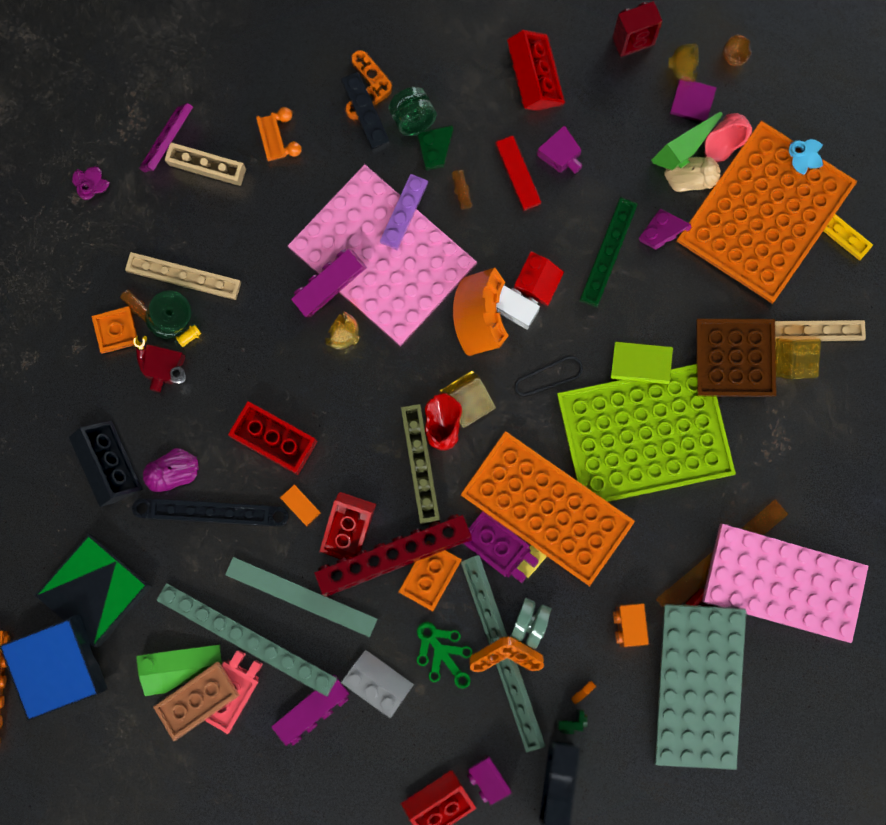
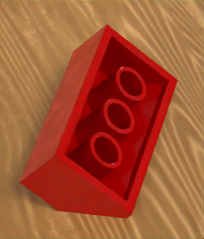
M522 30L507 39L524 108L538 111L565 104L548 35Z

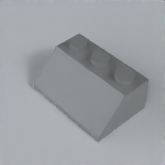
M367 650L363 652L341 682L389 718L393 716L414 685Z

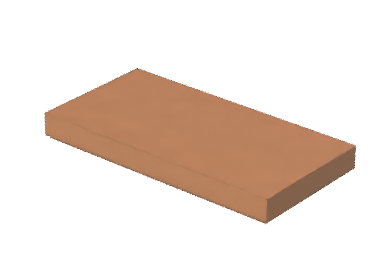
M216 662L153 708L172 740L176 741L240 695L221 663Z

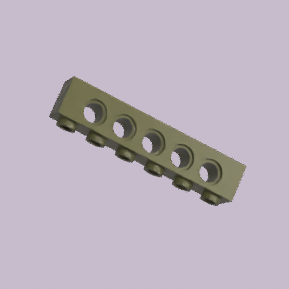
M420 404L401 407L420 525L431 524L440 521L421 406Z

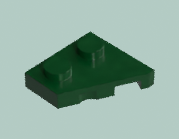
M453 126L417 133L426 171L444 167L453 134Z

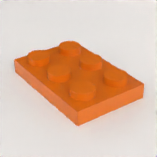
M427 540V542H426V544H429V545H430V544H433L432 542H430V541H428V540ZM444 550L416 561L401 586L399 593L433 612L462 559Z

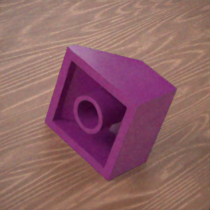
M489 756L468 768L470 773L467 776L473 785L478 784L481 791L478 793L484 803L488 801L492 805L512 793Z

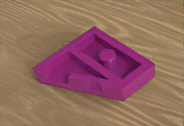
M660 209L643 231L639 240L656 250L663 246L664 243L677 238V234L684 230L689 231L692 227L690 223Z

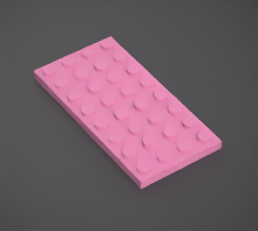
M720 524L702 602L718 607L745 608L747 615L852 643L868 565Z

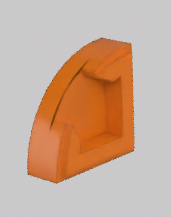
M589 681L571 697L573 703L576 705L585 698L596 685Z

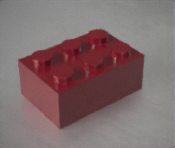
M654 1L650 3L643 2L636 8L631 10L627 8L618 14L612 38L620 57L655 45L663 20Z

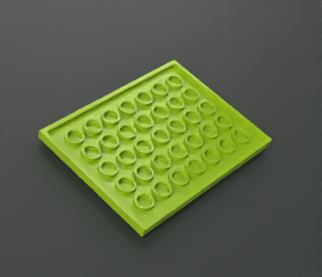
M696 364L671 369L670 384L618 380L557 393L576 480L607 502L736 475L717 397L697 396Z

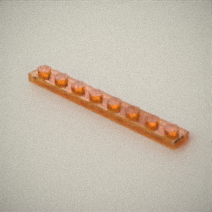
M775 499L740 529L765 535L783 520L788 513ZM713 551L656 598V601L663 609L664 604L681 605L706 584Z

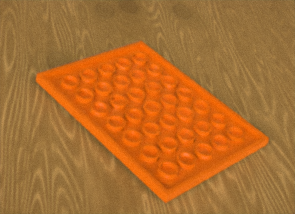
M761 121L689 222L692 228L689 231L684 230L677 239V242L773 304L857 181L823 159L822 167L816 169L808 168L804 175L798 173L792 165L793 158L789 154V146L794 141ZM795 149L797 153H801L800 149Z

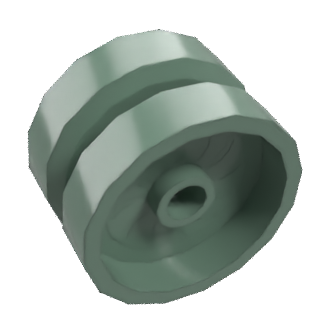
M525 598L510 637L522 641L525 633L528 632L526 645L536 649L546 631L552 608L541 605L534 615L535 601Z

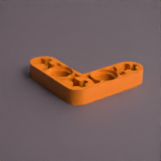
M356 51L352 55V64L370 85L367 88V92L369 95L374 96L372 103L375 107L391 94L392 84L367 53ZM358 57H359L360 59L364 58V59H363V60H364V64L366 65L365 68H364V65H363L361 62H358V63H357V58H358ZM369 70H375L377 72V76L374 78H369L367 76V72ZM380 85H387V90H380ZM349 102L346 105L347 116L353 120L358 119L355 112L351 113V107L353 106Z
M512 637L500 638L469 658L470 669L474 672H483L506 658L531 671H539L544 667L542 654Z

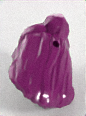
M173 449L166 455L146 465L143 470V480L146 486L154 492L170 491L180 485L189 484L197 476V471L199 470L198 459L183 449Z

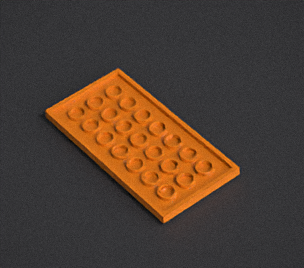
M506 431L461 493L462 497L588 586H591L635 523L626 514Z

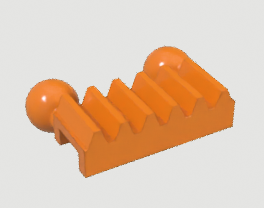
M282 107L277 113L273 112L270 116L256 117L268 161L283 158L286 155L296 157L301 153V145L298 142H290L285 148L283 146L277 120L282 122L290 121L292 111L289 108Z

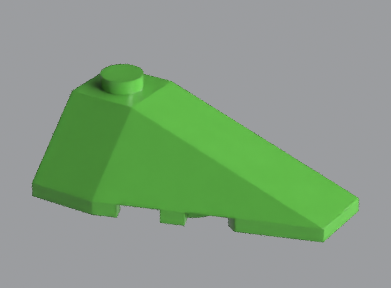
M721 111L667 143L651 161L669 170H674L677 167L682 169L690 163L688 159L694 155L723 115Z
M220 645L137 656L138 674L145 696L167 693L189 682L216 662H220L222 665Z

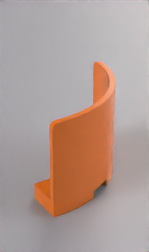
M495 267L464 277L460 281L453 302L454 326L458 340L468 356L500 348L509 336L502 324L500 313H497L496 303H499L500 293L506 282Z

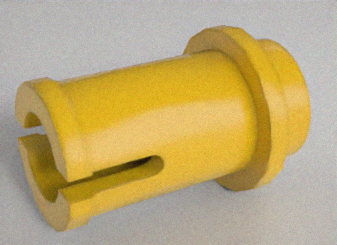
M190 325L189 329L176 337L182 347H185L196 337L200 338L199 335L202 333L196 325Z

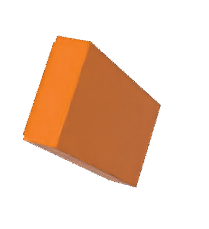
M295 484L280 497L306 526L321 514Z

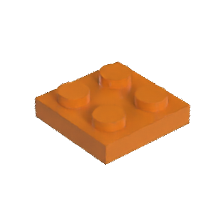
M129 306L92 316L99 349L102 354L134 345L133 340L137 336Z

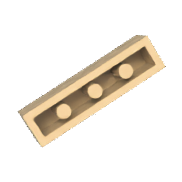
M170 143L165 157V161L169 166L241 186L246 167L241 162L175 143Z

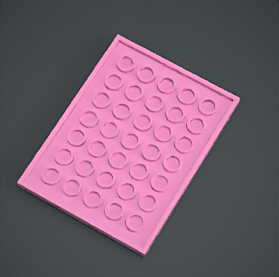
M364 165L288 245V248L318 274L323 271L322 268L327 263L334 262L337 259L336 256L344 249L353 250L367 268L339 293L401 347L460 281L475 267L477 261L417 209L398 250L381 244L380 239L401 195Z

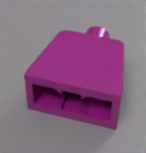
M565 126L538 148L537 156L560 173L569 167L576 174L583 167L577 160L581 154V149Z

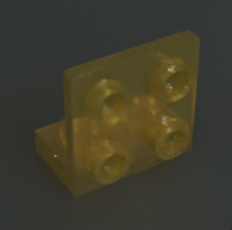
M776 338V377L786 379L818 378L821 340Z
M473 371L440 390L441 394L447 393L461 404L462 414L460 423L464 428L496 408L480 377Z

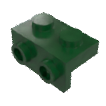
M576 709V721L556 720V729L560 730L562 734L574 735V731H583V727H587V714H584L582 709Z

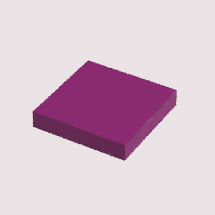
M680 78L670 114L700 123L708 119L716 87Z

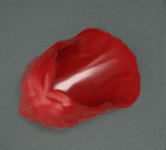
M442 393L435 395L426 404L425 432L428 442L433 448L449 450L459 440L458 432L462 406L452 396Z

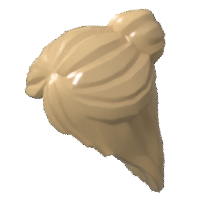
M691 157L688 159L690 163L682 169L680 167L674 170L666 168L664 172L672 189L677 192L713 188L719 181L721 170L718 163L711 157Z

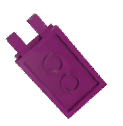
M484 511L469 527L472 540L463 544L504 577L507 576L509 578L512 575L520 583H523L527 577L517 567L523 560L533 568L539 563L538 559L529 553L531 551L529 549L530 546Z

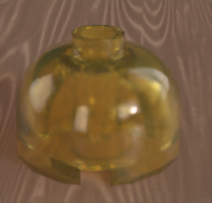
M683 44L674 51L673 57H669V68H672L675 77L681 81H696L698 72L694 73V71H696L699 63L697 44Z
M345 311L342 312L343 316L339 314L328 331L331 334L330 338L326 337L324 341L326 345L336 350H345L351 345L355 346L360 339L358 335L359 323Z

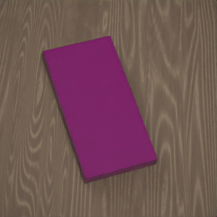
M185 103L176 107L141 163L140 170L149 172L155 169L193 106Z

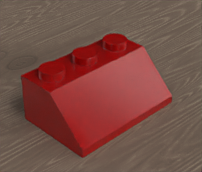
M452 770L401 803L413 825H452L476 809V806Z

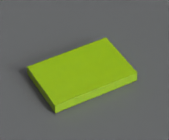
M615 342L611 379L670 384L673 347Z

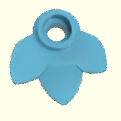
M809 139L805 142H792L789 146V154L793 158L792 165L794 169L804 175L808 168L816 169L822 167L823 161L817 152L823 145L814 139ZM795 149H800L801 153H797Z

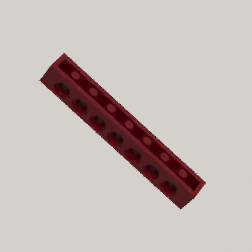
M452 515L447 518L448 521L434 522L429 525L428 529H416L410 532V536H398L392 539V543L386 545L385 543H380L373 547L374 550L368 552L363 550L355 554L356 557L350 559L345 557L337 560L335 565L329 566L327 564L319 567L318 571L314 573L322 595L324 597L330 596L471 541L472 537L464 516ZM445 529H452L454 534L451 537H445L443 535ZM427 536H434L435 542L433 544L425 543ZM415 543L417 548L415 551L409 552L406 550L407 545ZM397 550L398 556L395 559L388 558L389 551ZM378 557L380 559L379 564L371 566L369 564L371 558ZM359 564L361 565L360 572L352 573V566ZM335 572H342V578L340 580H333V574Z

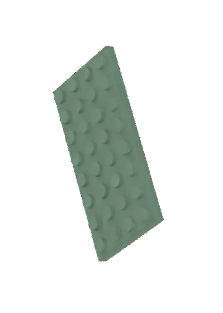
M664 604L655 752L656 765L737 770L746 622L745 608Z

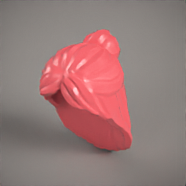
M739 113L726 115L723 121L706 137L705 157H711L716 162H722L728 159L733 151L744 145L752 132V126L747 118Z

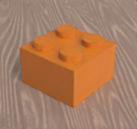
M644 604L616 607V611L613 612L614 624L617 623L618 631L615 632L616 644L620 643V647L649 645Z

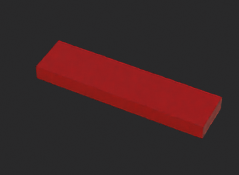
M514 136L496 141V147L523 211L541 205V200Z

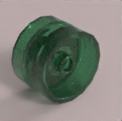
M411 87L400 91L392 98L388 107L399 131L407 136L418 135L432 126L437 117L436 110L430 102L428 95L419 87Z
M162 291L155 295L146 310V325L158 337L164 339L174 338L180 335L189 323L192 314L191 306L188 300L180 293Z

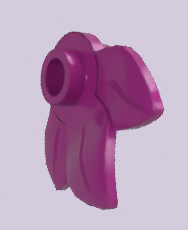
M90 167L85 173L81 170L74 172L72 181L77 187L78 196L82 199H91L95 193H102L108 188L110 182L101 179L102 172L99 167Z

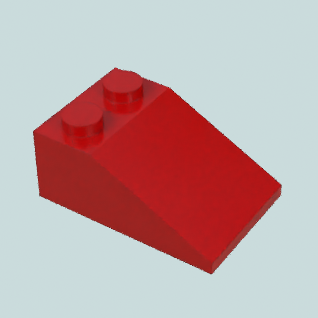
M339 492L334 500L319 552L339 559L356 557L355 554L362 550L377 504Z

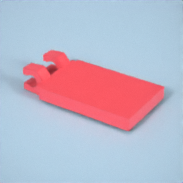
M241 650L236 651L232 660L228 659V661H224L222 664L240 696L205 720L226 734H229L258 685L259 677L256 675L263 663L256 660L252 663L249 670L239 666L246 655Z

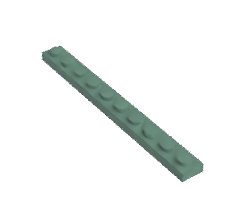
M477 555L462 561L461 564L489 645L500 638L508 637L480 556ZM506 658L497 663L496 666L525 750L529 752L543 748L545 743L516 662Z
M167 583L156 600L327 697L337 678Z

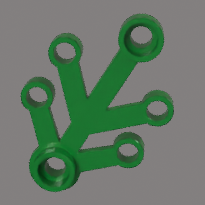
M430 622L420 624L417 629V635L422 641L417 663L420 666L428 664L427 652L429 642L435 649L432 670L429 673L430 681L438 682L440 680L439 670L442 659L455 676L456 686L461 689L467 688L471 681L469 675L461 672L448 654L469 658L472 656V649L468 646L462 648L442 645L437 640V638H447L452 642H457L461 637L457 630H437ZM425 628H429L431 630V634L429 636H425L423 634V630ZM453 632H456L459 637L457 640L451 639V634ZM465 648H468L470 650L469 656L463 655V650ZM421 656L426 657L427 661L425 664L419 662ZM433 672H436L439 677L437 680L431 679V674ZM460 677L466 678L465 684L459 683Z

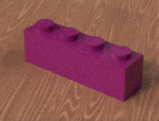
M344 249L339 252L334 262L327 263L319 275L315 274L308 280L309 284L304 288L300 287L294 292L295 296L291 300L305 317L313 316L367 268L353 250Z
M333 675L337 680L328 697L315 690L272 726V729L286 746L290 743L294 746L302 739L300 735L306 730L308 733L318 726L316 722L321 717L325 720L333 713L332 708L337 704L341 707L349 700L347 696L350 692L336 675Z

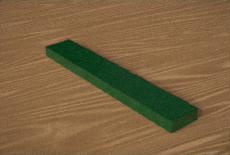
M620 197L580 298L581 302L596 308L598 307L638 203Z

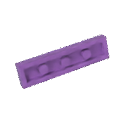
M410 174L380 239L381 244L398 250L428 185L427 180Z

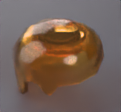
M742 35L730 37L723 47L725 61L732 66L745 64L752 53L749 48L750 41Z

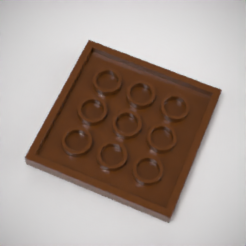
M696 319L697 396L776 397L775 319Z

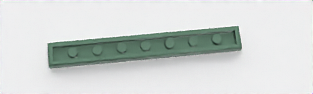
M235 557L232 558L225 574L228 577L368 637L371 636L378 620Z

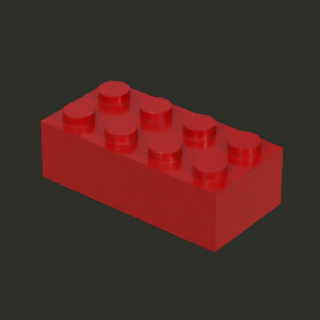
M247 401L228 434L235 441L296 475L300 474L317 444V440L249 401Z

